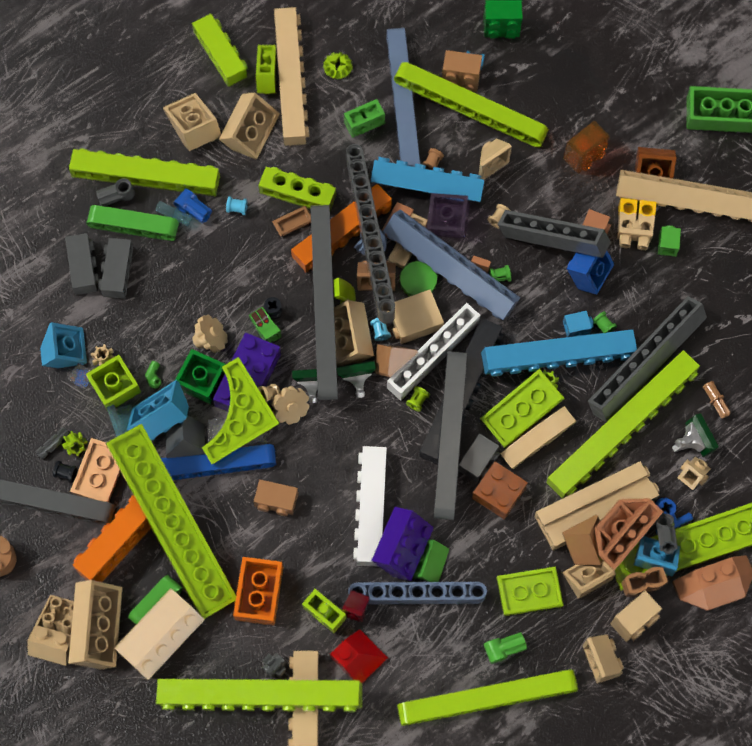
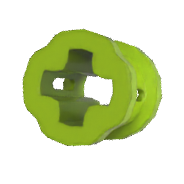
M415 386V392L410 400L406 401V404L411 409L421 412V406L425 399L429 398L430 394L425 389Z

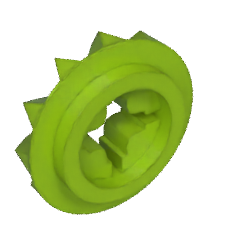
M333 52L332 55L326 57L324 71L329 77L342 79L350 74L352 61L348 55H344L341 52ZM338 60H339V61H340V66H339V68H337V70H336L335 64H336V63L338 62Z

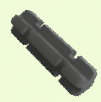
M64 427L57 431V435L54 434L43 444V447L40 446L36 450V454L41 459L47 457L48 452L51 453L62 443L64 436L69 435V432Z

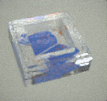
M78 363L68 377V380L85 390L90 383L86 373L91 370Z

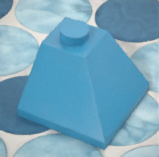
M51 322L40 348L42 366L64 368L86 364L83 328Z

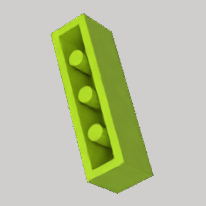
M209 14L193 22L192 26L196 37L227 86L229 87L247 78L246 70L248 67L244 60L239 59L236 47L231 46L229 43L230 38L228 34L222 32L219 20L214 19L212 14Z

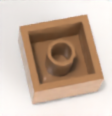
M446 50L442 78L469 91L477 92L482 55Z

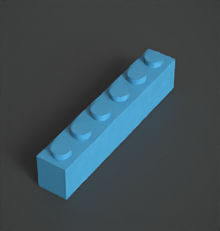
M383 157L374 160L370 182L481 201L484 180L480 179L481 175L470 173V176L466 177L462 176L463 172L454 170L451 171V174L444 173L443 168L433 167V170H428L426 165L416 163L415 167L407 166L408 162L397 160L396 164L389 163V159Z

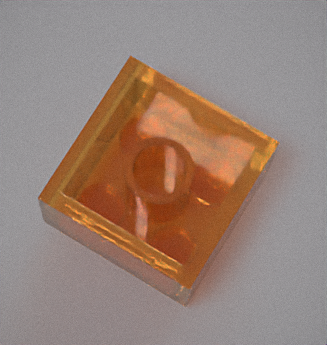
M593 121L567 142L563 159L578 174L582 170H588L592 166V162L596 159L600 160L606 154L609 135Z

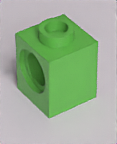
M674 226L661 228L658 255L677 256L680 247V228Z

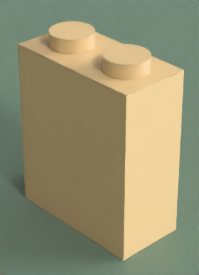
M431 290L395 302V319L392 322L394 325L392 331L395 339L399 338L401 344L437 332L444 325Z

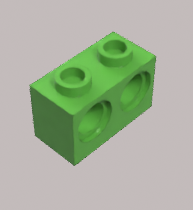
M376 99L344 113V124L351 137L354 138L385 124V113Z

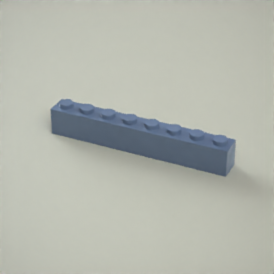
M402 210L395 212L384 228L383 232L387 234L389 239L398 242L405 251L413 253L420 262L426 263L435 273L441 274L450 284L456 285L465 295L471 296L477 301L478 305L491 311L494 317L504 320L510 315L520 300L519 296Z

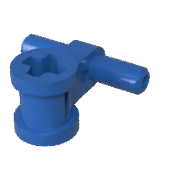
M659 498L655 503L663 511L662 514L673 516L675 529L693 520L691 513L676 518L674 515L676 505L670 499ZM663 503L669 504L667 511L662 510L664 507Z

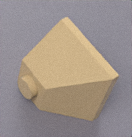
M495 139L492 142H487L482 147L479 167L480 179L485 180L509 163L512 147L509 143Z

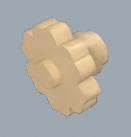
M210 315L200 317L197 320L198 323L195 324V335L192 338L194 345L199 349H210L213 353L220 352L225 348V344L228 343L227 333L223 330V325L217 318L212 319Z
M293 386L283 388L281 394L274 396V400L271 403L274 408L272 412L280 423L286 422L288 425L297 423L300 417L307 414L310 407L307 403L309 396L301 388L296 389Z

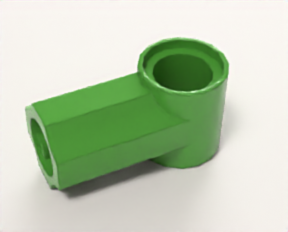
M521 632L503 639H493L483 644L491 664L506 659L507 656L527 650L526 642Z

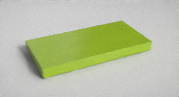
M538 369L480 419L502 446L507 448L565 398L544 373Z

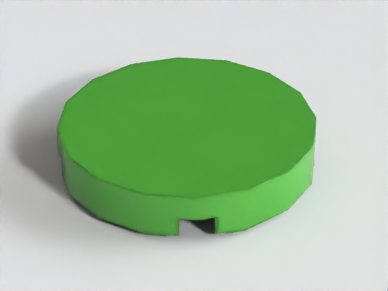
M420 261L411 262L403 268L400 274L401 288L409 296L427 290L433 292L437 285V274L426 263Z

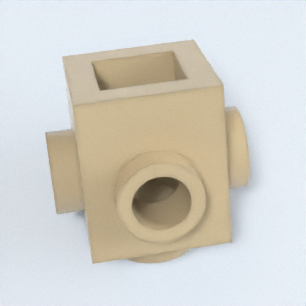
M695 456L691 461L687 460L680 469L683 471L678 476V479L694 490L698 484L702 486L709 478L707 473L711 468L707 466L704 460L698 459Z

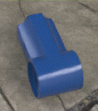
M187 188L173 202L181 212H187L201 223L206 222L212 213V210L199 201L197 196Z

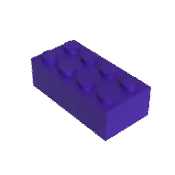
M245 332L232 360L239 357L257 388L260 386L266 387L281 356V349L278 345ZM225 374L216 391L213 402L215 407L228 412L230 388Z

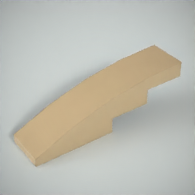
M564 406L532 428L500 454L509 466L514 469L545 445L550 444L577 421Z

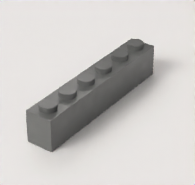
M510 210L504 211L498 223V227L505 238L601 258L604 257L611 243L604 229Z

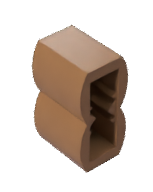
M653 567L644 573L637 572L628 575L621 584L625 596L635 597L644 591L660 589L667 583V578L663 567Z

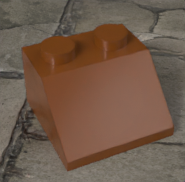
M638 147L635 172L673 178L677 158L675 150Z

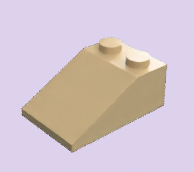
M196 93L163 107L188 151L197 149L221 136L217 119Z

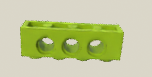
M266 166L258 185L260 194L302 207L306 206L311 209L312 205H329L331 211L336 198V188L331 184H322L312 178H302L293 172L286 173L276 167L270 168ZM278 182L285 183L283 185H277ZM296 187H301V188H302V190H300V191H296V190H294V189H295ZM315 192L319 193L318 196H312L311 194Z

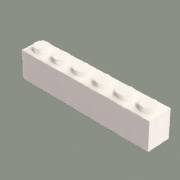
M466 303L418 350L417 355L387 380V389L401 401L447 356L448 351H452L479 324L481 315Z
M363 446V452H359L358 464H362V471H358L357 483H361V490H357L356 502H360V509H356L355 521H359V528H355L354 540H358V548H354L353 560H357V566L379 567L371 560L383 534L386 447Z

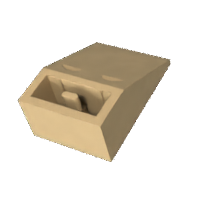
M53 595L49 596L27 640L28 655L67 665L69 661L74 601Z

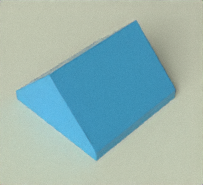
M643 536L639 542L634 565L645 569L663 567L665 575L673 576L678 568L680 547L677 546L678 549L672 554H665L660 551L659 540Z

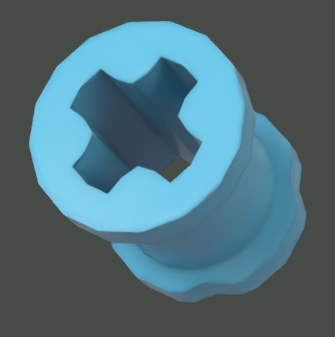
M228 196L226 213L232 211L245 215L247 199L238 200Z
M378 318L371 320L370 325L374 328L375 341H384L391 337L386 324L380 322Z

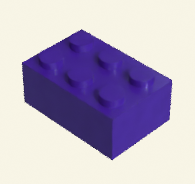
M394 507L371 561L391 576L411 581L434 527L413 510Z

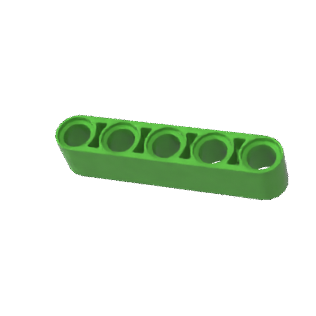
M92 205L86 224L91 228L174 241L179 221L167 216Z

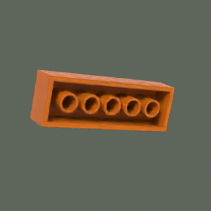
M134 495L130 497L129 503L124 509L121 508L117 511L115 519L102 528V533L98 538H93L89 542L88 549L84 553L78 554L74 559L72 566L86 581L103 582L151 529Z

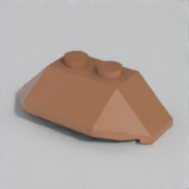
M650 498L619 499L594 528L599 557L612 570H615L663 511Z
M747 555L731 557L694 570L674 580L673 584L680 601L709 611L746 597L752 581V567Z

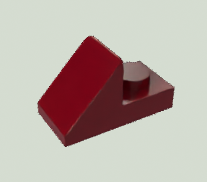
M351 591L342 611L346 614L347 618L362 623L370 598Z

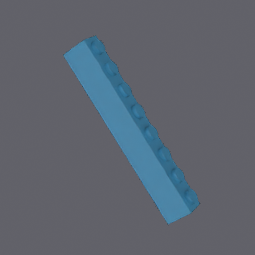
M625 330L485 347L481 355L485 375L499 376L503 372L517 374L521 370L527 369L529 372H534L544 367H547L549 370L556 369L560 365H566V367L576 366L577 363L591 365L596 363L595 361L601 360L603 363H608L617 358H621L624 361L637 350L634 331Z

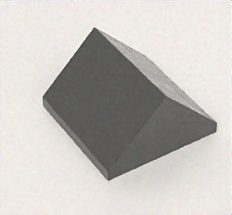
M187 415L185 421L175 424L166 432L167 458L205 454L202 449L205 446V426L203 423Z

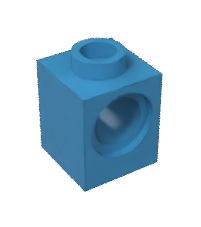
M587 311L564 316L563 325L567 337L590 335L593 320L591 316L588 317Z

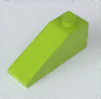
M258 45L256 66L257 93H275L276 45Z

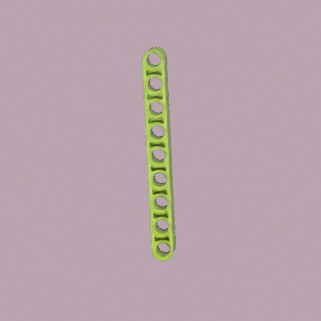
M402 62L394 76V81L398 85L531 146L541 147L548 133V127L410 63Z
M565 670L398 704L397 708L401 726L568 694L579 689L574 670Z

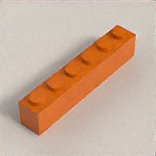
M377 183L371 188L378 218L381 214L385 215L390 211L392 199ZM352 202L330 219L332 255L337 248L344 247L350 238L360 234L355 202ZM312 234L291 249L292 258L305 272H308L310 269L313 270Z

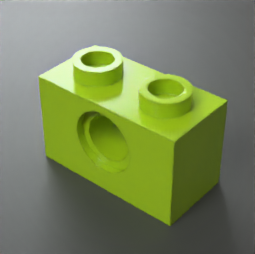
M316 589L302 603L303 609L332 633H335L347 619L346 614Z

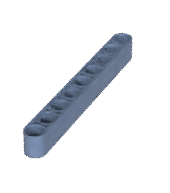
M405 28L387 29L400 161L408 162L407 166L415 167V163L420 164L412 91L398 85L394 81V76L402 62L409 63Z

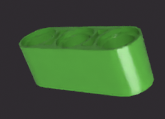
M166 575L131 611L128 618L137 624L170 588L179 595L183 587L172 577Z

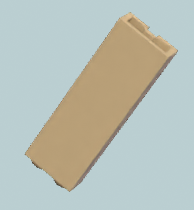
M638 462L536 511L534 517L551 549L554 551L566 545L562 532L596 514L601 521L619 499L650 498L653 502L656 501L660 491L655 482H650L648 468L645 465L643 466L641 462Z

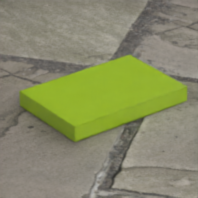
M556 567L497 576L504 616L563 607Z

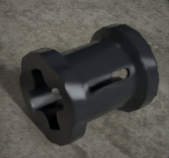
M270 297L265 301L264 308L272 320L278 319L282 314L280 300Z
M58 460L54 466L52 476L54 478L61 477L67 479L68 482L72 483L78 468L75 465L71 467L62 464V461Z

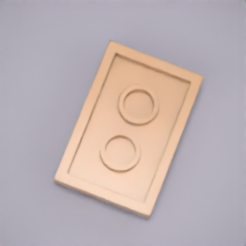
M93 438L90 439L70 490L71 494L104 502L110 501L121 471L106 446V442Z

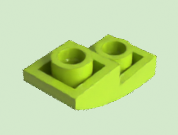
M341 278L334 279V298L339 299L340 303L347 300L355 301L354 287Z

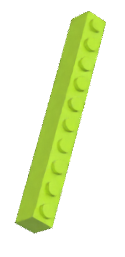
M683 350L547 478L546 483L562 499L567 495L574 494L577 490L576 486L580 482L584 484L591 477L590 473L594 469L598 471L605 464L604 460L608 456L612 458L618 452L617 447L620 444L625 445L632 438L630 435L634 431L638 433L645 426L644 422L648 418L652 420L658 414V408L667 406L672 400L671 396L674 393L678 395L686 387L684 384L688 380L692 382L699 373L697 371L700 365Z
M158 679L156 704L162 706L163 710H175V707H182V710H195V707H202V710L213 711L215 707H222V710L234 711L235 707H242L243 711H254L255 708H262L263 711H275V708H283L282 711L292 712L295 711V708H303V711L314 712L315 708H323L325 712H335L336 708H342L344 712H356V709H362L363 684L360 681Z

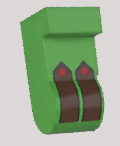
M263 307L249 314L250 320L263 340L273 343L281 338L280 329L274 324Z

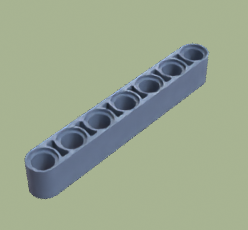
M481 582L353 583L348 590V595L356 589L361 590L363 595L370 598L368 604H478L484 601L487 593L486 586ZM379 589L383 592V595L376 598L372 595V592ZM395 589H400L403 595L397 598L392 595V592ZM420 589L423 595L421 597H414L412 591ZM434 589H440L443 592V595L441 597H435L433 596L432 591ZM454 589H460L463 592V595L461 597H455L452 594V591ZM474 589H480L483 592V595L481 597H475L472 594V591Z

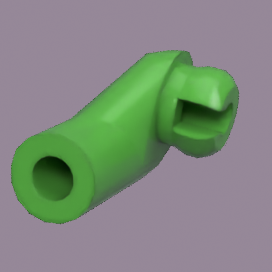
M151 361L145 378L149 386L155 389L162 383L156 374L160 364L156 361Z

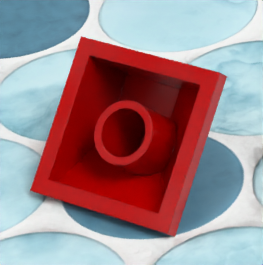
M360 629L346 638L330 653L335 663L353 681H360L361 683L388 659Z

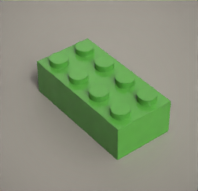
M690 86L687 94V129L752 133V89Z

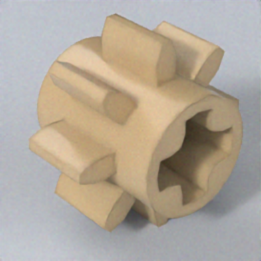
M105 344L99 348L96 346L95 353H91L92 358H95L92 361L94 366L97 364L100 366L114 358L112 355L114 353L113 349L110 348L108 350Z

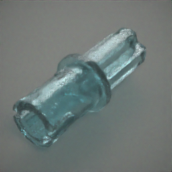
M162 201L157 204L155 209L167 217L177 219L187 227L190 224L189 221H192V215L186 214L178 210V207L174 208Z

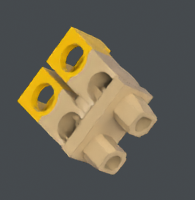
M621 198L618 206L617 233L620 248H630L631 241H638L637 249L647 250L653 237L657 202L640 200L637 207L638 200Z

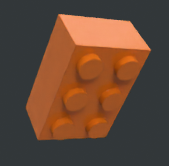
M242 557L233 614L235 621L275 626L284 568L282 562Z

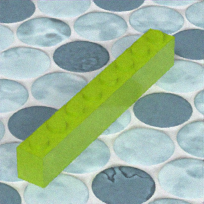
M73 149L69 166L71 176L76 178L113 183L124 178L136 186L180 192L187 188L195 194L216 196L220 179L219 169L210 165L204 167L194 163L181 164L177 161L166 162L157 158L144 159L140 156L129 157L120 153L114 155L107 154L104 151L91 152L87 149Z

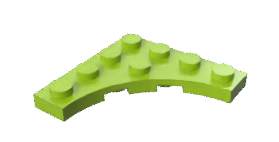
M239 357L222 366L229 383L230 406L226 421L221 430L209 443L202 447L212 465L279 425L278 420Z

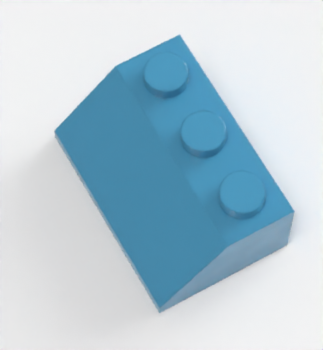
M175 380L134 406L127 430L129 431L142 424L150 440L153 441L162 432L166 433L175 424L185 421L189 405L180 383Z

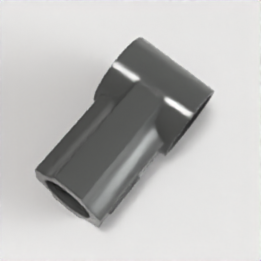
M123 178L118 180L115 185L96 191L100 205L107 206L121 200L130 201L135 195V190L131 182ZM124 188H128L127 191L121 192Z
M661 514L656 520L660 551L665 554H672L678 549L674 518L670 514Z

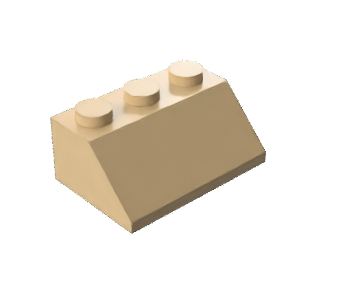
M255 92L242 94L219 140L231 150L257 159L280 113Z
M347 300L334 307L336 367L361 363L373 357L374 352L364 303Z

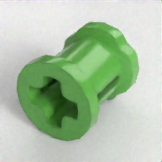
M508 265L499 269L489 268L490 276L498 282L511 281Z
M605 311L593 319V324H596L603 333L614 331L617 325L607 318Z

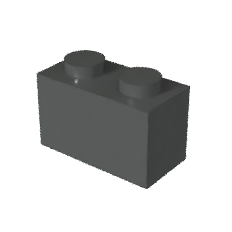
M479 434L459 463L458 471L476 482L480 478L483 479L489 470L487 468L491 462L494 463L500 455L498 453L499 445Z

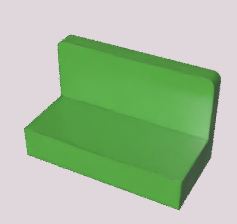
M429 539L412 578L426 580L427 582H439L449 548L435 540Z

